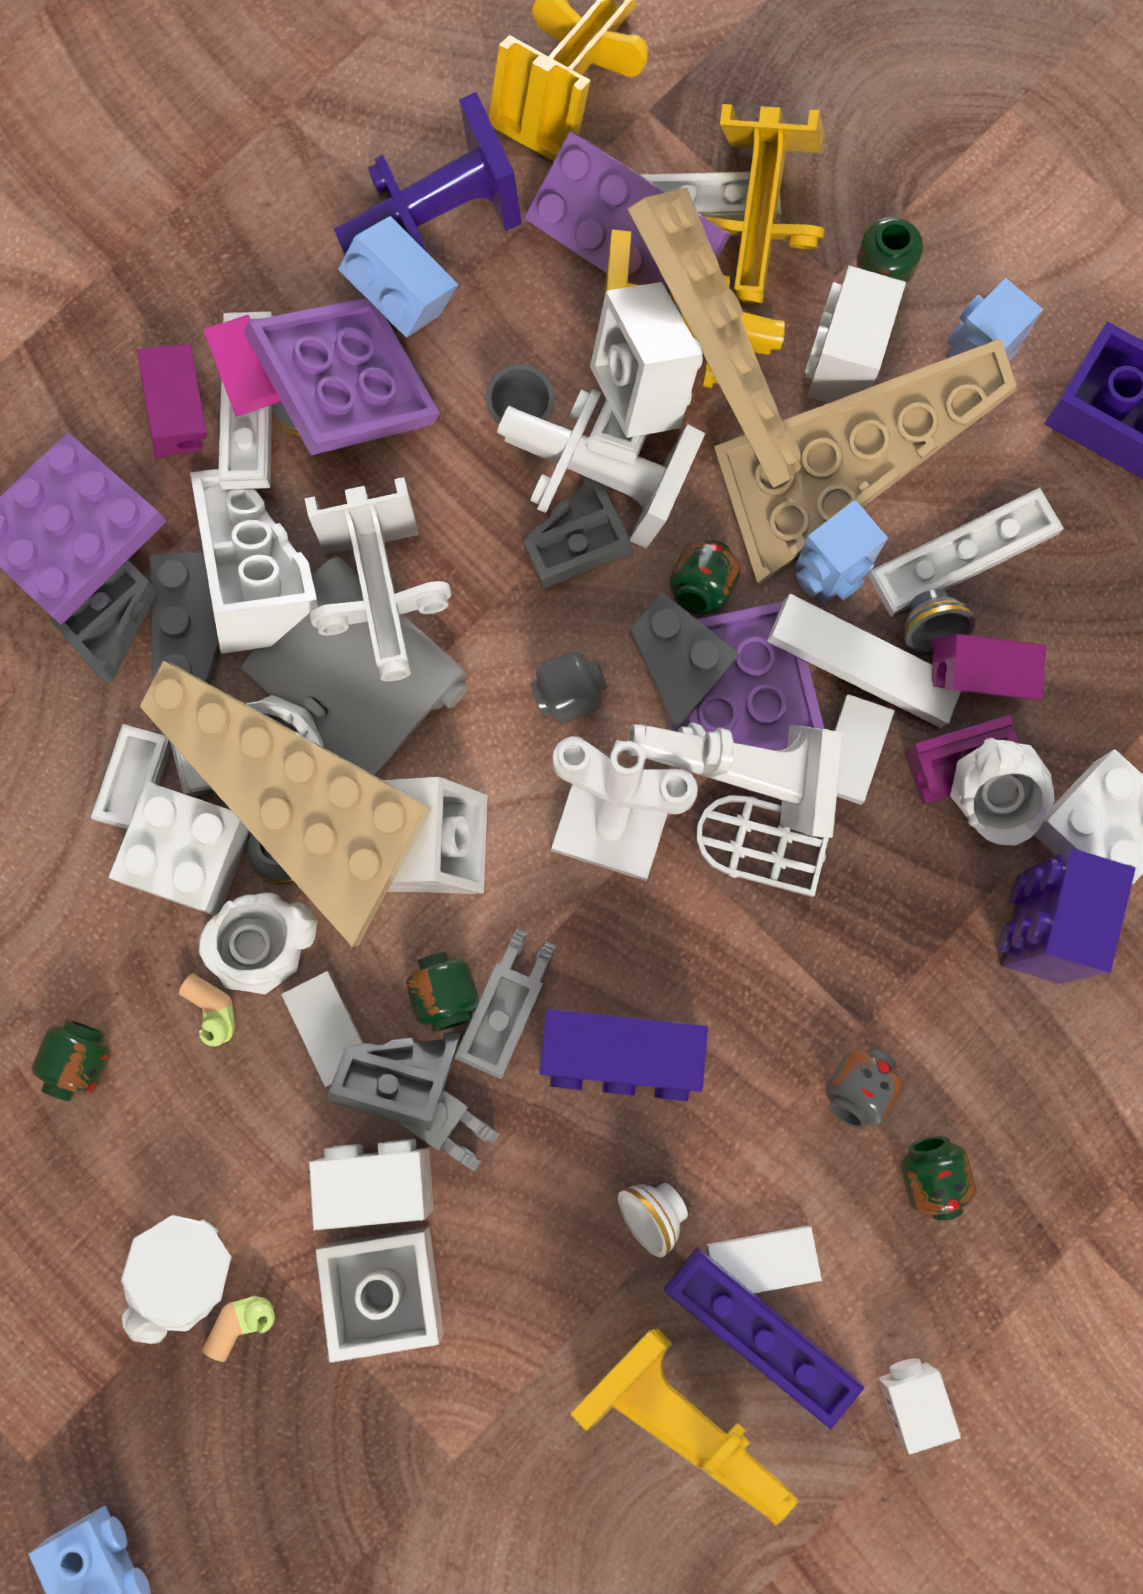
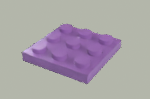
M367 298L251 320L247 324L244 334L310 455L434 425L440 415L388 320Z
M67 432L0 496V568L62 625L167 521L154 507Z
M783 601L697 619L740 655L738 660L681 727H688L691 722L701 725L705 732H714L720 727L731 732L733 743L769 750L787 748L789 725L824 729L808 662L767 642ZM664 706L669 730L678 732V730L671 726L667 710Z

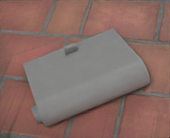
M333 557L325 562L312 576L317 598L316 608L327 604L364 601L358 573L340 557ZM310 613L271 647L254 649L240 667L270 696L274 695L309 709L324 746L334 754L374 776L380 773L431 710H437L444 705L449 709L454 707L469 689V686L465 683L468 678V672L403 614H400L399 617L411 674L401 680L382 681L380 679L368 622L349 624V628L345 632L326 636L319 634L318 628L312 626ZM313 698H316L327 709L328 713Z

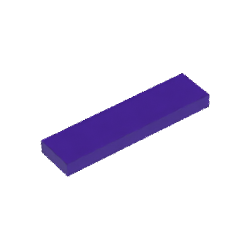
M699 1247L695 1248L665 1285L664 1291L670 1298L830 1430L863 1391L864 1386L859 1379Z

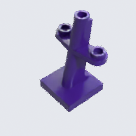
M477 92L459 99L469 152L401 191L383 154L374 159V165L367 167L378 195L387 192L389 198L346 223L333 228L344 255H346L356 235L389 216L427 252L417 227L477 198H486L492 202L505 231L522 224L514 171Z

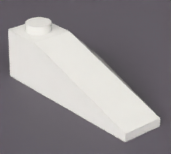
M219 469L190 472L220 652L223 654L271 647L317 607V598L309 562L301 552L297 553L288 541L287 532L280 523L276 524L265 509L263 499L255 489L222 490L218 482Z

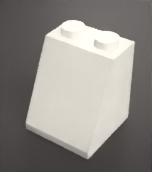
M441 777L383 780L432 807L387 892L484 894L488 795Z

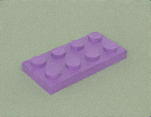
M570 131L524 219L605 273H607L612 230L631 231L627 283L640 286L662 282L667 292L671 293L628 211V208L645 197L666 192L580 135ZM698 213L709 243L717 258L731 234Z

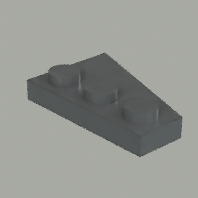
M204 552L150 555V583L158 590L151 604L152 678L154 680L162 662L165 661L178 666L211 685L220 656V646Z

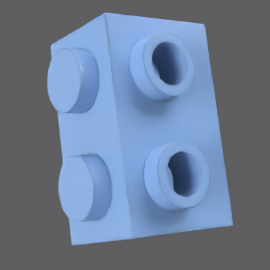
M391 216L356 235L338 268L357 290L406 338L439 317L459 285Z
M1005 278L985 299L977 295L961 313L959 319L962 323L954 330L947 341L952 347L946 359L1001 338L1010 361L1017 354L1043 308Z
M854 500L808 535L794 567V570L797 572L796 579L809 596H817L824 605L837 595L843 601L865 583L863 577L874 567L873 563L888 537L859 503Z
M106 1506L99 1508L48 1537L29 1553V1557L46 1594H151L150 1585L145 1574L140 1568H134L125 1549L127 1547V1537L122 1524L116 1517H110Z

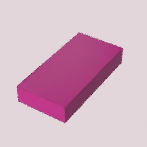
M249 314L203 329L235 417L281 402L244 334L248 322L251 321Z

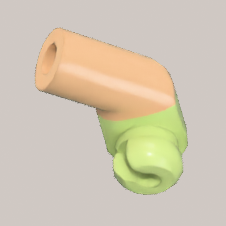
M190 974L183 982L179 995L202 1009L203 1029L199 1030L200 1039L206 1045L213 1047L228 1042L236 1027L231 997L196 974Z
M252 1296L226 1304L222 1308L202 1352L214 1360L225 1362L239 1335L255 1331L261 1334L268 1331L275 1320V1313L271 1302L263 1297Z

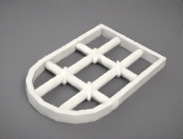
M730 795L714 801L704 810L697 824L696 842L701 856L711 867L733 878L740 877L799 894L815 896L822 863L826 859L825 851L828 837H822L821 840L790 832V828L778 825V828L749 821L753 805L781 812L782 807L781 805L758 800L753 796ZM728 802L745 803L742 816L737 814V817L713 810L717 806ZM706 817L739 826L736 841L731 840L730 843L702 836V826ZM752 829L779 836L777 852L772 851L771 854L742 847L746 831L751 832ZM792 840L820 847L816 866L783 858L787 841L792 843ZM704 845L732 852L729 868L715 862L706 852ZM749 856L774 863L770 879L736 870L739 857ZM790 867L813 873L810 889L778 881L780 869Z

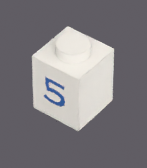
M918 1358L907 1359L889 1367L891 1374L878 1377L897 1441L909 1455L961 1438L940 1371L928 1362L921 1364V1360Z

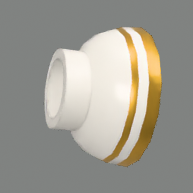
M661 1183L656 1188L645 1184L633 1185L620 1191L617 1198L619 1209L634 1237L652 1255L659 1258L666 1256L678 1240L680 1223L688 1217L687 1208L680 1195L667 1183Z

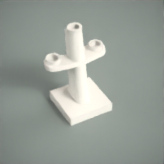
M581 389L569 417L577 420L573 431L508 406L499 424L497 433L505 437V442L557 464L551 478L544 474L541 475L530 501L538 504L537 510L544 513L547 512L567 468L625 493L641 505L642 512L632 532L630 541L645 549L666 522L705 435L704 432L687 424L667 455L663 466L641 457H637L635 464L631 465L587 450L589 437L582 434L602 392L592 389L591 393H588Z
M404 477L394 479L397 489L395 494L369 499L365 486L345 490L347 504L320 510L315 496L305 498L308 518L324 554L328 555L351 549L354 550L364 600L327 604L315 608L310 613L311 624L318 628L319 634L329 636L345 632L349 628V624L368 622L376 665L382 681H397L411 674L399 615L415 610L423 614L440 612L448 607V599L451 597L449 584L441 581L428 582L398 593L394 592L384 542L419 535Z
M691 722L688 727H680L678 732L640 724L631 725L628 741L648 749L646 759L781 799L780 825L813 837L833 838L842 731L789 725L787 748L769 750L733 743L731 732L720 727L714 732H705L701 725ZM628 750L629 756H636L634 752Z
M581 737L565 738L555 747L552 764L556 774L561 779L571 783L572 786L551 851L647 881L668 813L680 814L691 808L698 791L696 780L688 771L683 769L643 770L648 749L642 748L634 742L616 740L610 759ZM625 750L634 752L638 757L637 765L630 769L621 767L618 764L619 753Z

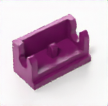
M191 344L137 349L155 459L165 458L164 456L185 454L201 450V439L207 438Z
M962 634L932 639V683L934 687L944 688L946 684V691L997 695L1034 701L1042 700L1046 645Z
M1011 714L916 743L905 753L922 805L950 797L957 761L981 747L985 739L994 738L996 740L1013 741L1019 744Z

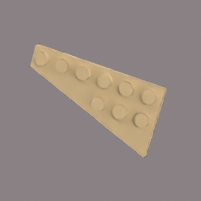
M688 188L645 197L628 208V211L694 337L699 341L712 372L774 488L790 480L801 469L799 464L801 454L794 438L786 432L776 403L740 319L743 315L741 305L735 294L727 287Z
M997 339L783 420L786 432L794 438L801 454L799 464L801 469L790 480L774 488L746 435L714 446L759 585H762L799 557L808 535L854 500L862 508L1017 391V384L1002 339Z
M163 661L140 705L141 709L351 947L359 946L432 807L178 666Z

